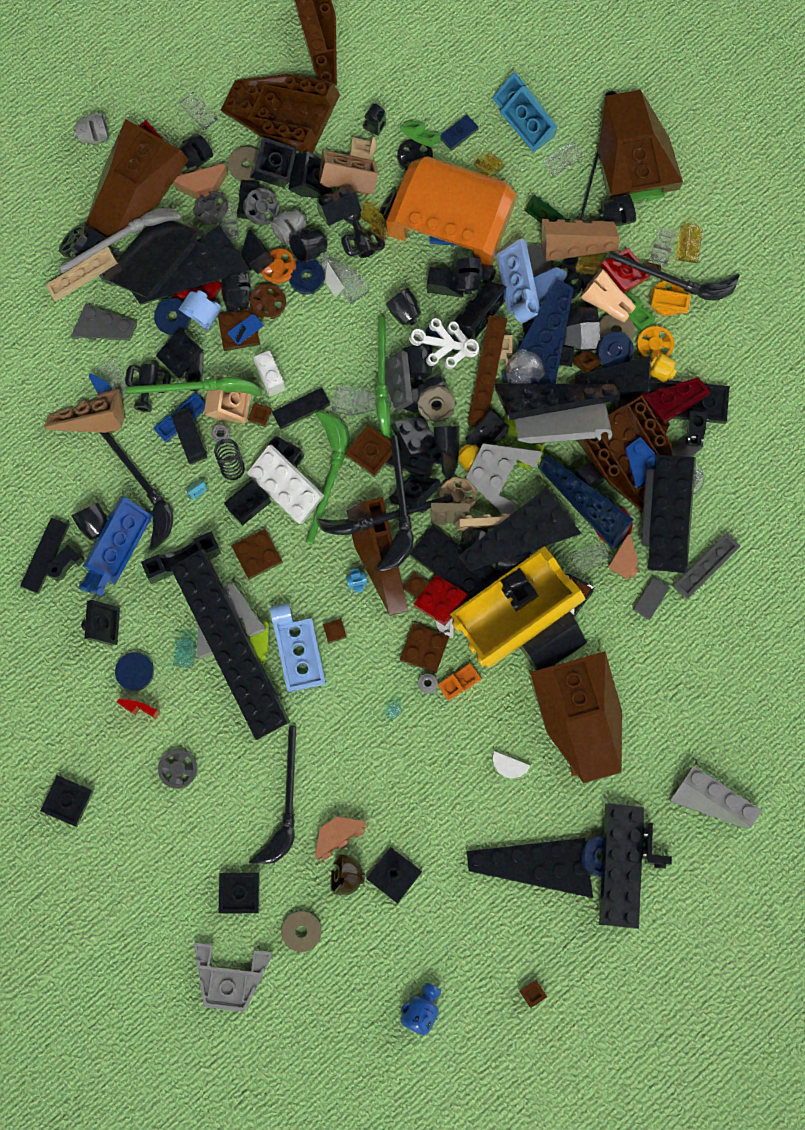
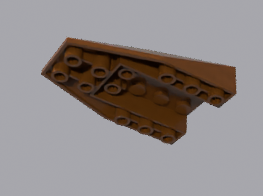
M291 74L241 79L234 81L221 108V112L260 137L296 147L297 151L302 153L308 151L313 154L340 94L333 82Z
M635 90L605 96L598 154L608 200L618 195H628L660 188L662 193L680 190L683 180L670 138L643 92Z
M125 119L102 171L86 225L107 238L129 226L128 222L141 218L159 205L189 159L180 149Z
M641 395L631 399L608 414L612 430L610 440L608 433L603 432L601 440L596 437L576 441L608 484L643 513L645 483L635 489L625 449L641 437L656 455L674 456L671 442Z
M600 652L530 672L529 679L546 733L582 783L622 773V708L606 652Z

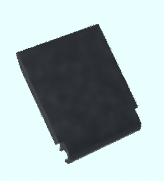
M175 220L146 226L117 260L118 264L111 267L105 274L103 280L149 298L162 288L195 246L200 245L197 241V236L205 238V233L202 230Z

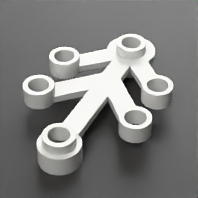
M434 318L431 320L429 328L432 331H437L442 339L426 336L421 329H415L409 335L410 342L415 346L423 343L442 347L436 353H432L427 357L426 362L429 366H435L439 359L452 349L460 351L454 357H448L444 361V366L447 369H453L457 362L465 356L472 358L479 352L477 341L467 339L456 322H451L447 326L446 331L439 319ZM433 322L437 323L438 327H435ZM449 334H455L460 342L454 341ZM414 336L418 337L419 341H416ZM430 357H433L435 359V362H432L430 360ZM448 361H451L453 366L449 365Z

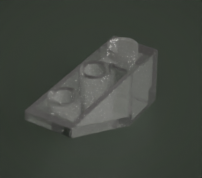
M325 253L320 254L321 261L319 263L322 269L326 271L328 262L342 283L344 289L340 294L344 300L348 299L350 304L369 293V286L359 271Z
M346 384L342 386L337 385L331 404L332 412L352 416L376 411V394L371 393L367 389H353L352 386ZM388 396L387 401L390 408L392 405L391 398Z

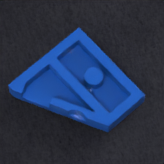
M641 437L625 449L635 489L645 483L646 470L648 468H656L657 455Z

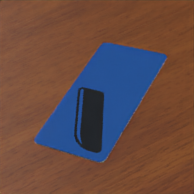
M252 314L230 330L228 334L239 345L264 325L255 314Z

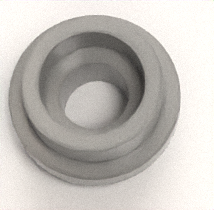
M222 424L215 426L211 433L213 440L218 443L222 439H229V428ZM224 432V436L219 437L218 433Z
M424 674L419 678L418 687L423 693H432L437 688V679L433 675ZM429 680L432 684L427 687L424 685V682Z

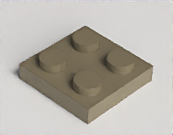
M431 503V523L436 525H445L446 523H454L456 525V522L462 516L470 515L469 503Z

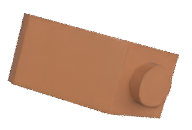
M630 535L626 537L608 567L629 580L630 577L634 578L639 571L632 536Z

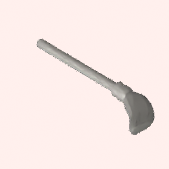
M171 208L149 211L141 218L128 222L129 226L59 266L61 273H64L132 232L141 231L145 226L179 220L181 216L175 209Z

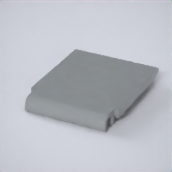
M606 403L515 419L518 441L526 443L591 439L596 437L601 440L603 432L608 433L609 440L612 437Z

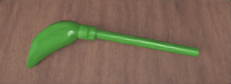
M380 316L378 318V385L375 387L377 398L376 411L382 435L391 441L392 431L387 401L388 387L385 385L386 318Z
M234 377L210 378L200 382L126 387L127 394L194 389L215 391L220 389L224 392L262 396L260 388L255 384Z
M316 412V415L326 431L330 446L334 452L330 462L332 466L322 493L324 497L318 504L306 543L310 545L314 543L319 528L316 519H322L338 469L342 467L345 452L350 446L349 433L342 421L337 417L322 412Z

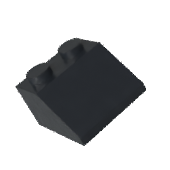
M308 151L296 155L288 190L301 197L319 199L325 194H330L331 187L322 185L319 180L321 158Z
M351 186L341 187L337 192L325 194L321 199L317 200L318 212L328 226L362 212L356 193Z

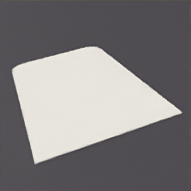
M327 262L325 282L333 295L337 297L344 287Z

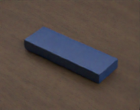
M195 393L172 413L189 408L192 418L195 420L204 412L205 402ZM170 414L153 428L165 443L177 435Z

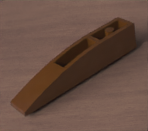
M294 0L315 77L317 80L333 82L337 86L336 14L332 0Z
M383 497L363 501L346 510L348 519L358 520L367 516L375 517L385 514L386 509ZM389 522L375 524L373 528L364 531L359 530L352 534L354 547L389 616L408 612L399 567L375 571L378 564L388 553L393 542Z

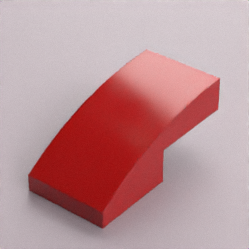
M130 699L117 700L120 706L135 716L139 710H142L155 720L160 714L153 707L139 701Z

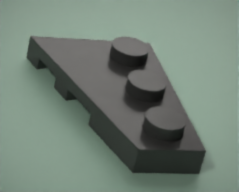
M85 304L71 337L72 339L88 338L96 340V338H105L108 340L130 341L137 323L136 321Z
M400 351L386 360L385 385L388 387V393L393 406L397 410H402L413 403L408 354L405 351Z

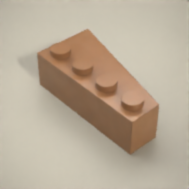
M542 219L541 246L545 260L551 261L618 251L619 235L614 222L591 221L590 223H583L582 220H575L572 223L557 219L556 222Z

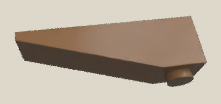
M115 389L96 395L97 398L87 402L83 400L80 402V405L73 409L67 407L48 415L44 425L45 430L105 433L122 429L125 416L120 390Z

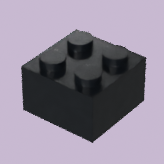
M262 137L257 144L250 178L285 188L290 180L297 148Z

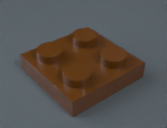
M251 309L241 310L239 313L229 312L218 315L224 351L260 345L258 331L239 345L228 334L230 330L254 314Z
M367 425L345 452V456L375 478L393 456L391 441Z
M266 529L231 545L248 580L283 563Z
M413 624L400 661L437 674L449 636Z

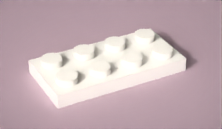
M272 445L267 446L247 473L299 524L304 523L324 497Z

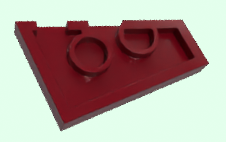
M697 377L677 383L673 387L666 389L663 387L656 392L641 395L650 409L665 424L708 396L710 390Z

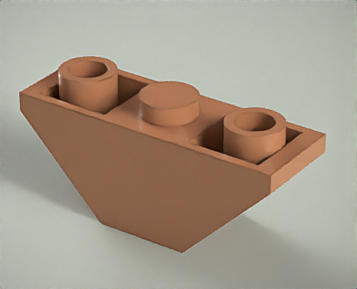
M225 163L214 164L206 169H197L188 174H179L174 181L175 188L197 200L202 195L205 198L210 195L208 192L218 191L227 177L228 173Z
M336 816L323 825L319 831L315 852L317 860H327L333 855V850L336 848L342 849L347 846L350 838L353 836L358 838L364 834L367 824L364 821Z

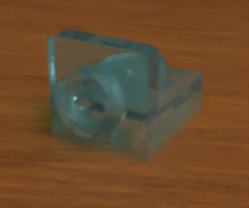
M188 638L175 640L176 649L173 666L193 669L196 644L192 642V639Z

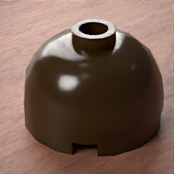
M339 854L334 861L337 867L335 871L332 870L331 891H334L333 894L350 895L358 890L360 884L364 883L365 872H362L360 862L354 857Z

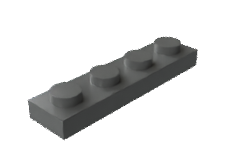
M726 533L674 584L673 588L688 600L741 546Z

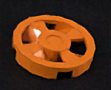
M274 249L269 253L275 261L266 267L261 274L266 281H270L273 284H281L292 277L291 273L293 270H296V260L286 249ZM284 253L290 257L286 262L281 259Z

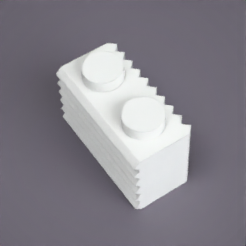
M271 351L254 356L255 366L268 395L273 396L285 391L284 380L281 377Z

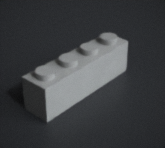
M695 766L689 770L670 802L683 805L686 808L719 818L747 830L753 826L762 811Z

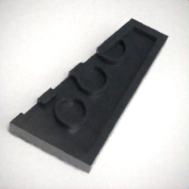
M647 356L576 375L575 384H615L620 395L650 394L652 358Z

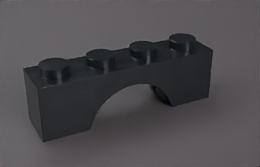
M211 531L193 539L189 545L176 552L165 555L158 554L142 561L141 564L151 584H154L174 575L170 567L201 549H205L209 559L222 553Z

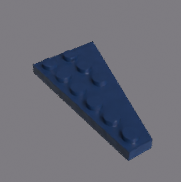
M559 279L556 280L503 376L504 380L512 384H556L574 289L572 286Z
M549 455L542 458L538 467L541 472L613 550L617 548L634 519Z

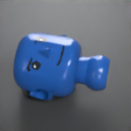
M429 983L423 985L421 997L412 996L408 1002L404 1003L401 1009V1024L422 1036L429 1034L439 1014V1008L434 1002L441 995V989Z

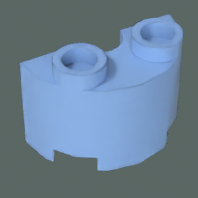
M200 290L197 293L190 291L179 310L186 316L194 319L198 325L208 331L222 307L214 301H209L207 299L208 296Z

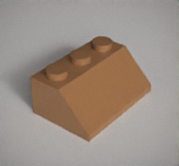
M322 150L319 180L322 185L340 188L351 186L353 190L363 195L374 193L378 178V170L374 160Z

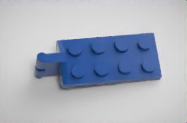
M120 497L83 564L88 574L83 583L79 585L80 590L103 595L107 582L113 585L117 583L153 515L126 497Z

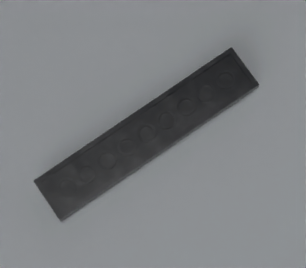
M205 549L197 551L170 567L255 740H259L290 723Z

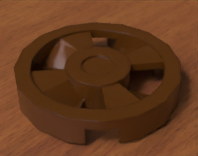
M269 284L260 285L251 292L250 308L258 317L275 319L284 312L286 297L282 290L276 286ZM268 289H272L273 295L268 294ZM275 302H282V307L280 309L274 306Z

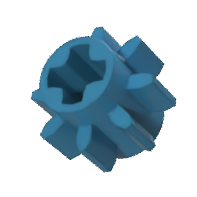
M359 568L350 570L351 575L346 576L349 590L354 589L355 593L364 591L363 586L368 585L365 572H359Z

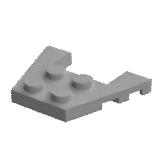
M483 443L466 478L502 514L511 515L516 503L499 494L516 460L535 468L542 452Z
M232 583L225 586L224 589L240 621H244L247 635L252 637L266 631L265 626L258 620V616L251 610L238 588ZM198 625L197 657L202 659L213 653Z
M194 943L204 1007L245 1012L273 953L254 950L251 972L210 967L213 945Z

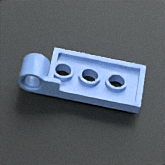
M519 239L496 254L502 284L507 287L505 299L507 311L509 314H514L519 322L525 323L538 315L540 306L526 240Z
M289 603L270 607L287 692L290 693L326 685L312 618L293 622ZM295 627L299 628L300 635L292 637L290 630ZM297 646L304 648V653L300 656L295 655L293 652ZM300 665L308 666L306 674H299L297 672Z

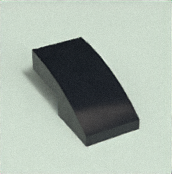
M241 180L237 218L248 219L243 208L244 199L248 193L259 188V182ZM253 194L252 197L258 201L256 194ZM251 210L249 214L254 216L256 212Z

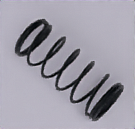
M228 438L218 441L214 448V454L223 477L227 480L241 478L244 474L245 466L237 443ZM224 443H230L234 445H224L218 449V447ZM224 447H233V448H234V449H231V448L225 449V450H222V451L219 453V451H220L222 448H224ZM226 450H232L236 452H227L220 457V455ZM227 454H235V456H227L224 459H222V457ZM235 460V462H233L232 464H228V465L225 464V463H228V462H231V461ZM238 461V463H237L234 467H231V468H225V467H223V466H232L233 464H235V463ZM238 466V468L235 469L234 471H230V472H229V471H225V470H224V469H226V470L234 469L235 467ZM241 467V469H240L236 474H233V475H228V474H226V473H234V472H236V471ZM241 472V474H240L239 476H237L236 478H229V477H232V476H236L237 474H239V473Z

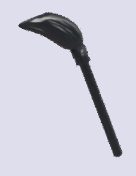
M610 252L609 259L684 288L685 292L698 295L704 300L715 301L728 297L734 292L740 274H735L724 280L704 284L690 280L687 282L617 253Z
M100 432L109 446L146 491L147 498L154 506L152 513L153 532L149 547L150 550H154L171 533L173 526L171 506L163 500L157 489L151 487L110 433Z
M392 435L390 439L400 517L398 518L400 531L395 536L388 553L378 564L375 571H384L401 565L410 554L414 541L411 531V517L408 516L397 435Z
M450 494L426 501L420 508L407 507L408 515L430 509L431 503L453 502V496ZM400 510L375 517L367 516L358 520L350 518L340 520L317 518L316 521L323 532L333 535H351L359 530L364 531L373 528L375 524L399 518Z
M289 726L286 798L285 813L282 814V825L267 845L249 860V863L271 864L277 862L288 853L295 839L293 829L295 826L293 795L296 726Z

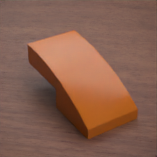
M470 663L457 673L438 684V687L447 700L450 701L477 684L482 678L473 664Z

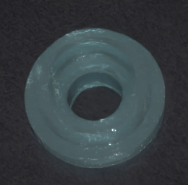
M392 703L385 710L387 712L385 717L393 721L403 711L400 707L401 704L395 705Z

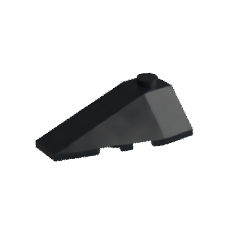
M580 307L569 310L563 346L573 347L578 351L596 350L600 340L598 307ZM535 319L522 323L524 338Z

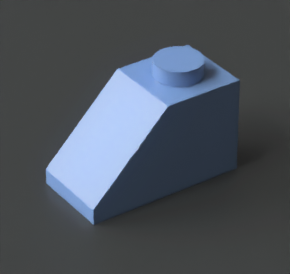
M555 267L534 277L539 306L543 305L557 279L564 282L567 276L565 270Z

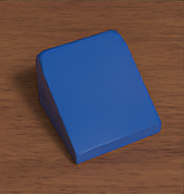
M92 373L89 374V378L98 394L112 390L109 383Z

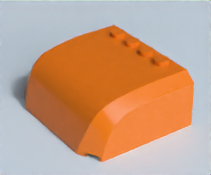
M429 156L412 161L405 173L386 221L388 236L405 241L409 230H413L474 250V258L481 259L482 264L493 266L518 195L506 181Z

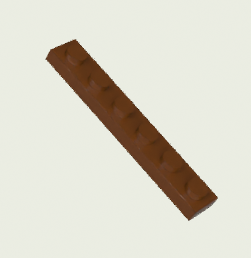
M489 315L468 425L475 426L485 413L490 410L508 318Z

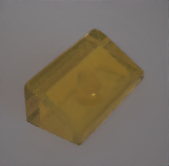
M690 223L680 227L676 260L692 263L699 262L702 228Z

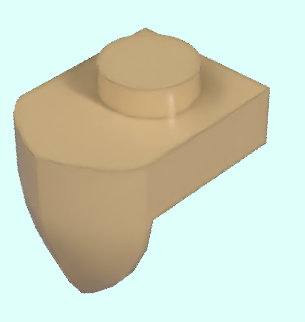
M352 137L350 155L371 159L377 148L375 138L372 137L370 141Z

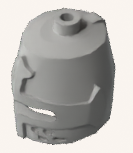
M102 113L85 115L84 118L76 122L74 135L75 137L78 136L81 143H91L94 145L109 140L107 124Z
M295 209L289 212H282L270 222L274 234L285 246L289 245L290 233L307 228L305 215Z

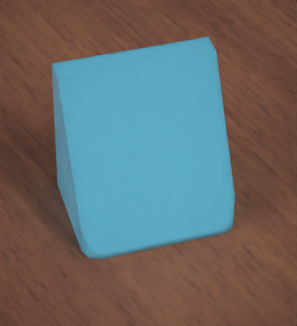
M201 479L185 489L192 500L208 490Z

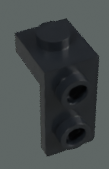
M649 822L647 827L643 828V839H646V847L642 849V859H645V864L654 865L655 869H666V866L672 865V856L652 855L653 823Z

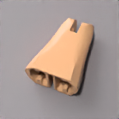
M601 269L593 277L580 295V298L602 309L623 323L626 322L629 314L636 308L634 303L617 287L604 269Z

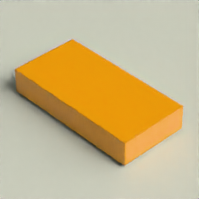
M654 288L651 308L688 314L691 295Z

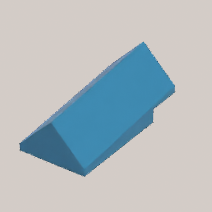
M514 72L492 99L502 109L500 113L528 147L535 152L555 137L557 125L518 74Z

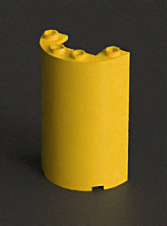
M544 546L450 615L454 619L452 625L457 632L462 631L469 640L470 644H468V647L472 653H478L476 656L478 662L482 667L486 665L490 669L586 599L572 579L570 580L555 558ZM520 568L539 597L516 612L510 603L513 599L511 597L507 599L501 590L504 586L500 580Z

